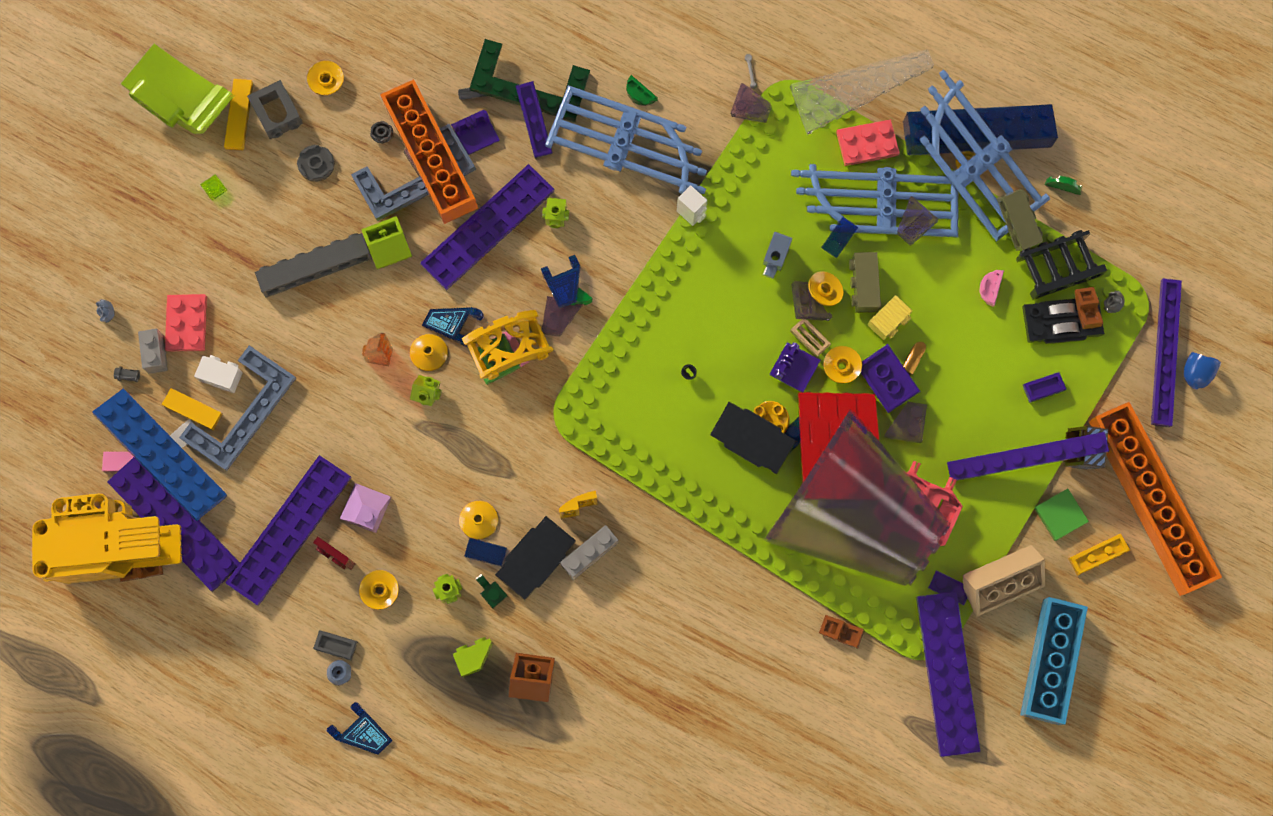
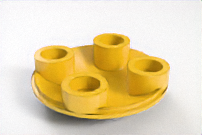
M766 401L755 407V414L781 428L783 433L787 431L790 418L788 411L782 404L775 401Z

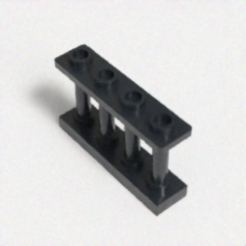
M1079 230L1071 234L1072 236L1070 237L1061 236L1055 239V242L1049 244L1044 242L1035 249L1027 248L1020 251L1016 261L1017 263L1026 261L1035 282V288L1030 293L1033 300L1099 278L1106 273L1105 264L1098 266L1094 263L1085 243V239L1090 235L1089 230L1085 232ZM1078 244L1086 262L1087 270L1082 272L1077 270L1067 247L1068 245ZM1060 248L1070 271L1069 276L1064 278L1060 276L1050 251ZM1043 255L1053 278L1052 282L1046 284L1042 281L1033 257Z

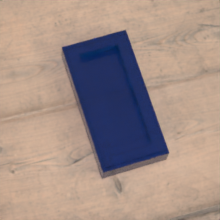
M469 538L464 557L502 567L508 548Z

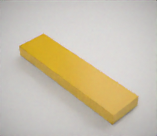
M233 79L232 94L235 96L230 101L224 148L227 150L244 151L250 101L247 96L252 94V80Z

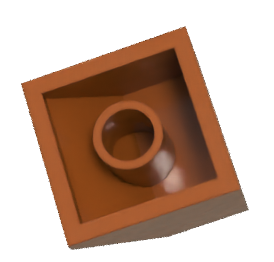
M516 653L510 677L509 697L549 702L555 658Z

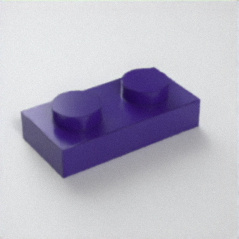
M936 570L928 588L939 594L957 592L958 603L965 605L968 597L963 583Z

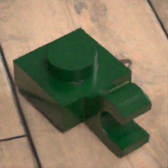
M482 574L476 578L477 582L484 589L480 593L492 609L508 597L496 581L490 585Z

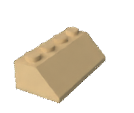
M1032 545L963 575L964 590L974 614L978 617L1045 587V559Z

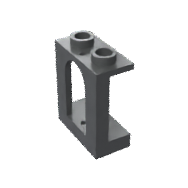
M281 80L247 96L269 139L278 138L283 133L295 130L303 124ZM277 98H280L287 112L285 120L280 123L272 122L263 105Z

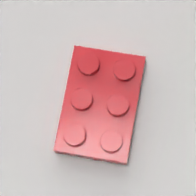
M891 119L838 129L836 131L844 166L899 156Z
M205 294L167 295L165 350L167 352L205 351L207 296Z

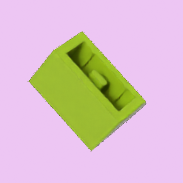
M397 216L361 229L377 270L412 257Z

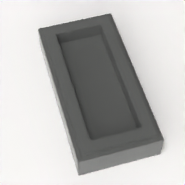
M319 630L313 649L352 661L358 641Z

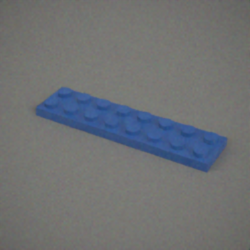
M124 388L92 411L93 415L195 521H198L227 497V494Z

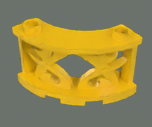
M536 310L518 312L514 318H509L508 316L492 321L494 325H489L486 329L480 327L462 338L464 344L468 346L481 379L488 378L492 380L497 378L499 373L518 364L535 359L539 361L546 359L549 356L548 354L554 350L552 346L549 347L536 319L539 317ZM518 327L519 331L515 332L513 328ZM506 330L511 336L522 338L515 353L505 352L496 348L501 341L502 331ZM492 335L496 336L497 340L490 345L493 340H490L489 337ZM476 345L484 350L481 355ZM532 345H538L539 349L532 348ZM487 354H491L488 359V364L490 361L496 362V364L490 369L486 368L485 363L483 361V358Z

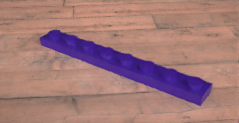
M1163 278L1160 283L1151 425L1172 427L1182 281Z
M1105 432L950 461L947 462L950 477L958 481L1107 453L1109 449Z

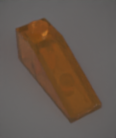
M377 334L368 339L367 345L363 346L362 356H364L367 363L389 367L393 348L386 334Z

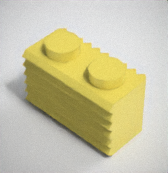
M895 295L869 321L868 327L879 335L882 340H885L887 337L891 339L898 332L896 328L900 324L904 326L909 322L912 310Z

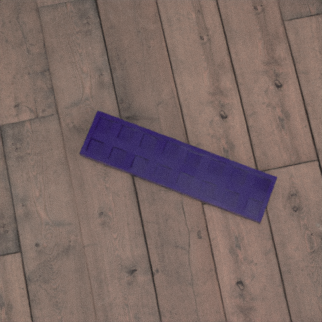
M528 164L421 261L420 265L447 291L555 192L554 188Z
M319 455L226 581V584L259 606L352 477Z
M135 457L107 481L141 518L156 516L159 518V526L175 524L181 526L182 561L210 591L216 590L240 564L236 557L200 520L195 521Z
M957 592L917 596L916 600L939 756L981 752Z

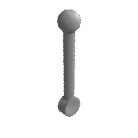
M746 54L745 61L748 63L751 79L750 87L751 89H756L757 84L754 81L751 65L752 55Z

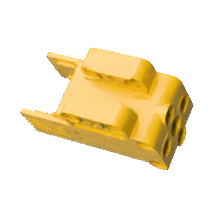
M98 493L57 498L52 503L51 519L38 520L32 528V570L36 577L43 578L45 582L56 581L71 584L124 578L133 568L173 565L182 562L180 525L159 526V518L156 516L133 517L130 504L120 500H113V498ZM66 504V505H67V508H66V510L63 512V507H64V505ZM122 506V511L118 512L119 507Z

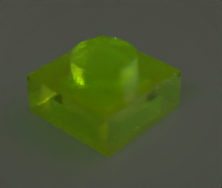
M216 174L200 184L212 201L227 191Z

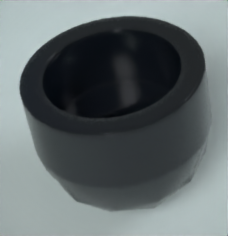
M687 364L683 366L681 374L685 379L692 380L697 376V369L695 366ZM689 368L694 375L691 377L686 369Z

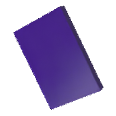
M889 344L862 361L861 374L888 413L921 392Z

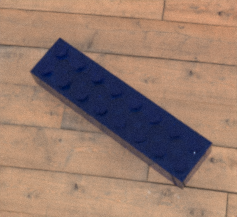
M1052 104L974 108L995 137L998 138L1002 135L1013 150L1052 148L1058 139ZM952 109L982 149L990 144V141L965 109ZM937 110L930 111L935 117ZM921 111L907 112L903 120L907 155L929 154L921 143L920 138L925 136L928 138L929 143L932 144V126ZM944 112L940 123L942 128L961 152H974ZM940 138L939 154L952 153Z

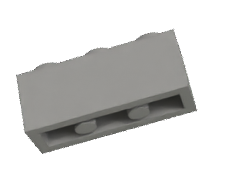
M605 525L562 560L560 564L572 580H575L618 544V539Z

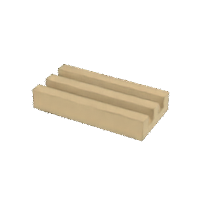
M805 317L790 330L816 358L831 345ZM804 324L824 345L821 346L801 325ZM797 329H799L819 350L817 351V350L797 331Z

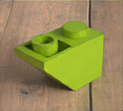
M486 637L474 641L475 645L468 647L464 645L456 649L457 652L453 656L463 678L482 670L493 644L490 638L486 640Z

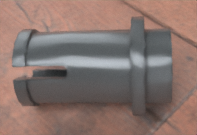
M120 366L114 370V379L138 382L140 370L123 369Z

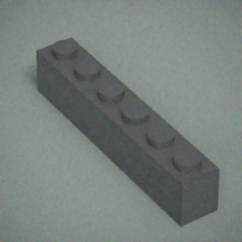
M354 233L348 236L347 239L335 240L330 245L316 247L308 253H299L292 259H283L275 265L263 266L259 271L255 272L261 292L267 298L371 260L372 257L363 234Z

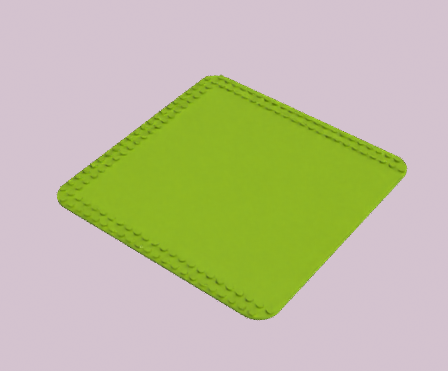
M783 80L772 84L761 94L700 184V186L706 188L705 194H701L707 199L705 218L700 223L696 222L692 226L679 215L559 392L554 404V421L561 436L574 447L856 627L864 629V632L900 655L909 659L923 661L925 660L916 597L939 594L928 588L936 570L963 583L964 574L1006 556L1062 461L956 481L952 491L963 506L946 545L926 548L922 559L914 555L919 542L893 530L889 533L886 542L878 539L883 526L872 513L877 500H863L857 508H818V499H803L798 392L800 391L769 375L787 342L790 344L797 343L800 346L799 349L814 356L790 330L805 317L831 343L817 357L821 361L804 392L875 394L861 372L855 380L843 384L832 381L826 375L823 367L824 358L835 347H850L859 354L861 361L889 344L903 365L912 347L917 342L925 343L926 350L920 358V362L913 375L910 376L921 392L890 413L886 411L875 395L883 488L890 474L908 472L913 461L921 464L917 471L918 477L944 488L950 477L947 462L1065 440L1068 428L1083 427L1144 326L1149 313V301L1144 288L1138 280L1091 251L1089 252L1094 263L1098 266L1102 264L1106 266L1107 271L1103 276L1033 300L1030 293L1035 288V282L1026 261L1017 263L1016 258L1019 256L1020 251H1016L1010 233L1008 232L996 242L959 192L958 237L830 231V225L841 224L829 214L807 212V206L817 207L822 205L814 195L796 194V188H813L811 178L791 176V170H809V165L815 164L817 171L877 173L878 168L891 167L896 169V174L946 175L930 155L896 135L899 156L844 166L836 131L874 122L806 82ZM818 178L820 188L877 191V181ZM896 182V192L951 194V184ZM975 182L969 183L965 187L997 231H999L1006 223ZM825 196L830 205L835 207L877 208V198ZM896 199V209L951 212V202ZM841 214L853 225L877 226V216ZM896 217V227L951 229V219ZM1035 219L1037 226L1040 227L1043 234V242L1041 243L1048 242L1049 244L1055 242V239L1064 236ZM777 232L791 237L792 242L781 271L777 270L774 279L763 275L766 268L763 262L773 234ZM1039 244L1030 247L1031 250L1037 248ZM1078 244L1068 245L1067 247L1077 270H1080V272L1087 270L1086 262ZM1060 248L1050 251L1060 276H1063V278L1069 276L1070 271ZM877 252L881 301L879 311L895 295L912 310L909 322L904 326L900 324L896 328L898 332L891 339L887 337L885 340H882L879 335L868 327L869 321L878 312L855 313V307H852L851 300L852 295H854V288L851 289L850 279L853 277V270L849 269V260L852 259L854 253ZM1043 255L1033 257L1042 281L1046 284L1052 282L1053 278ZM773 256L772 259L777 261L778 257ZM994 270H1003L1004 273L994 307H992L981 298L979 292L980 283L988 273ZM825 271L838 278L843 287V297L838 304L825 306L818 303L811 296L808 282L813 274ZM1094 287L1100 303L1105 333L1103 336L1087 337L1084 341L1046 344L1044 341L1028 343L1022 309L1024 304L1075 299V289ZM1110 292H1121L1125 299L1123 308L1119 312L1108 313L1104 309L1105 299L1109 297ZM804 324L801 325L821 346L824 345ZM797 329V331L818 351L819 349L799 329ZM691 364L697 369V376L692 380L685 379L681 374L683 366ZM844 364L838 365L840 369H845ZM689 368L686 369V371L692 377L694 374L691 372ZM1060 372L1067 390L1029 403L1022 385ZM729 401L742 409H749L754 412L756 406L766 401L778 402L786 408L790 422L785 434L797 441L778 474L763 466L757 467L725 448L723 442L710 435ZM907 484V487L902 495L898 507L893 515V520H895L898 514V511L908 492L910 484ZM941 499V501H940V504H939V506H938V508H937V510H936V512H935V515H934V517H933V519H932V521H931V524H930V526H929V528H928V530H927V532H926V535L928 534V532H929V530H930V528H931V525H932V523H933V521H934V519H935V517H936V514H937V512H938V510H939V508H940V505H941L943 499ZM921 504L914 505L913 512L916 515H921L924 511ZM968 598L965 605L958 603L962 629L973 612Z

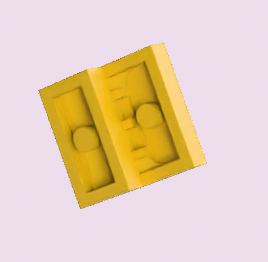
M596 491L581 494L563 504L559 508L560 518L580 516L579 508L598 505Z

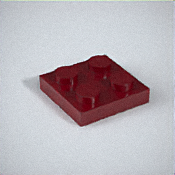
M317 536L313 543L317 546L315 550L328 559L332 556L333 559L331 561L345 570L347 567L352 570L356 565L350 558Z

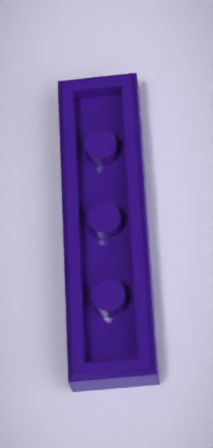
M534 81L516 85L534 157L538 158L553 154L552 149L545 146L548 134Z

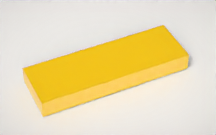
M170 388L161 404L211 430L215 429L222 416L221 412Z
M1120 533L1068 558L1078 576L1129 552L1130 549Z

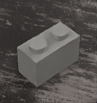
M157 328L139 331L142 368L148 374L168 371L164 335Z

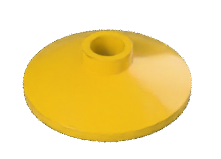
M332 61L317 62L309 69L307 74V83L310 89L319 95H331L337 92L344 81L342 69Z
M820 271L813 274L809 279V292L818 303L825 306H834L841 301L843 287L838 278L833 274Z
M425 334L418 337L411 345L410 358L413 364L423 371L437 370L447 360L448 348L439 336ZM431 348L432 350L429 354L425 353V349Z
M838 346L826 354L823 367L826 375L832 381L843 384L852 382L859 376L862 369V361L854 349L847 346ZM844 364L845 369H840L838 365Z
M471 502L461 511L459 518L460 527L472 539H485L492 535L497 528V512L487 502ZM481 516L482 520L480 522H476L475 517Z
M375 570L368 573L362 579L359 586V594L363 603L376 610L391 606L399 593V585L396 578L384 570ZM379 587H382L384 590L382 594H377Z

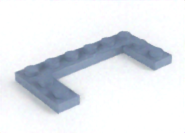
M447 124L440 128L463 176L475 171L476 168L451 125ZM368 166L351 174L377 222L429 195L421 177L384 195Z
M250 345L238 359V362L266 380L267 383L224 441L220 443L191 422L179 437L226 471L296 380L294 375Z

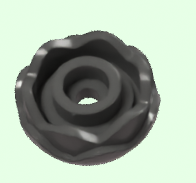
M385 121L376 122L371 127L370 136L377 143H387L393 136V128Z
M1119 291L1110 292L1109 297L1104 301V309L1108 313L1119 312L1125 303L1123 294Z

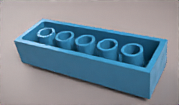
M1051 597L1043 599L1020 716L1055 725L1066 724L1088 609L1087 606Z

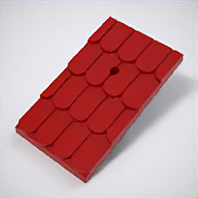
M798 392L803 499H818V508H857L863 500L883 501V474L875 394Z

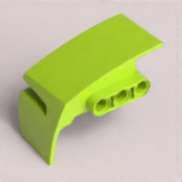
M155 43L121 83L123 87L130 91L129 96L163 123L171 128L177 123L193 134L204 133L235 96L224 87L209 82Z

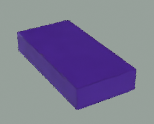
M1060 372L1022 385L1029 403L1067 390Z

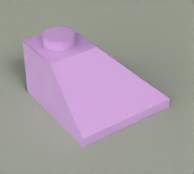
M355 483L340 519L376 533L391 497Z

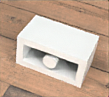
M690 185L678 197L677 212L692 226L696 222L700 223L705 218L707 199Z
M212 355L210 357L202 356L194 377L199 382L235 393L243 374L238 368L239 365L229 361L227 364L220 362V358Z

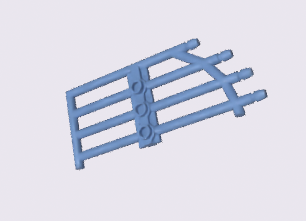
M942 70L939 73L940 77L945 80L950 90L943 98L933 85L928 88L929 93L933 95L939 106L935 117L926 106L920 109L932 126V144L929 143L928 138L925 136L920 138V141L997 242L1009 232L1007 225L997 231L965 187L969 183L975 182L1004 222L1005 220L996 197L980 178V175L988 169L1006 194L1013 192V189L994 166L1001 158L1035 202L1030 205L1034 212L1048 202L1050 197L1047 194H1044L1042 197L1039 195L1008 154L1013 150L1008 141L1002 135L996 138L960 90L964 86L963 82L959 80L955 83L949 77V74ZM954 96L990 141V144L984 149L978 145L948 105ZM944 112L976 153L970 160L967 161L940 125ZM940 138L962 165L954 172L939 154Z
M568 85L545 143L546 147L552 148L553 143L604 160L603 166L608 167V169L621 172L622 167L674 184L680 187V194L690 185L700 194H705L706 188L688 182L689 172L705 176L707 170L701 167L698 168V166L688 162L686 152L701 156L702 150L684 144L675 132V129L679 132H685L686 126ZM572 95L619 110L623 112L621 120L618 121L569 104ZM569 111L615 127L617 130L614 137L565 121L563 117L565 112ZM641 118L662 125L670 138L638 128ZM562 127L611 144L608 154L556 136L559 128ZM634 135L678 149L680 160L631 144ZM628 151L681 168V179L625 160Z
M810 164L809 170H791V176L811 178L813 188H796V194L814 195L822 205L817 207L807 206V212L829 214L841 224L830 225V231L958 237V191L947 176L896 174V169L891 167L878 168L877 173L817 171L815 164ZM818 178L877 181V191L820 188ZM896 182L951 184V194L896 192ZM825 196L877 198V208L835 207L830 205ZM896 199L951 202V212L896 209ZM841 214L877 216V226L853 225ZM896 217L951 219V229L896 227Z

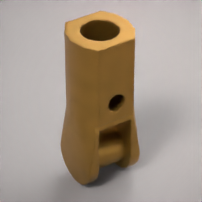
M917 342L912 347L903 364L910 376L913 375L920 362V358L926 350L924 342Z

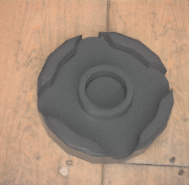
M319 145L306 147L301 151L297 159L299 172L309 181L318 182L325 180L334 170L335 161L332 153L327 148Z

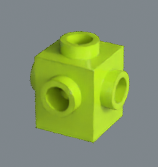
M547 198V207H543L542 219H545L546 225H549L551 228H560L565 226V221H569L566 199Z
M418 375L412 385L410 400L419 402L422 405L432 406L435 400L440 399L442 390L439 387L441 381L435 380L432 377Z
M445 574L438 577V581L434 582V595L436 599H440L443 603L450 604L457 601L458 597H461L460 590H463L459 578L455 579L453 575ZM446 585H450V589L448 591H444L443 587Z

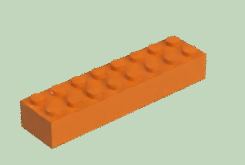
M413 79L380 94L384 106L443 223L446 224L478 209L476 199L415 80Z

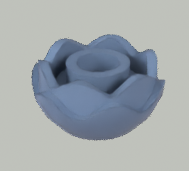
M100 299V301L96 302L98 306L96 312L101 317V322L108 323L115 315L114 308L111 302Z
M343 660L332 662L327 668L328 680L338 686L348 682L351 678V666Z

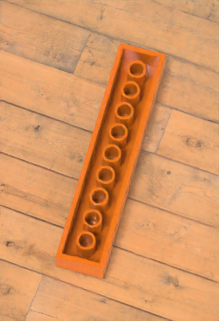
M1130 402L1090 420L1091 427L1109 429L1107 440L1109 452L1106 453V456L1179 596L1188 594L1222 578Z

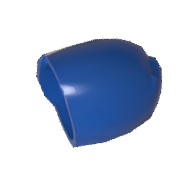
M1191 352L1184 366L1185 381L1193 389L1205 388L1215 378L1221 366V361Z

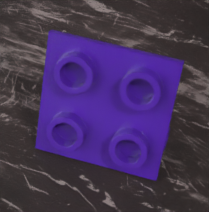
M481 110L451 124L468 155L500 141L485 110Z
M787 342L769 375L803 393L821 360L799 349L800 346L797 343L790 344Z

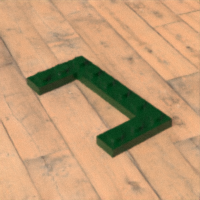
M485 39L469 90L520 105L516 85L519 84L493 77L503 44ZM573 65L566 89L569 85L585 91L590 70ZM536 90L541 112L556 116L563 97ZM572 95L569 104L580 107L582 98ZM566 111L563 119L575 122L577 114Z

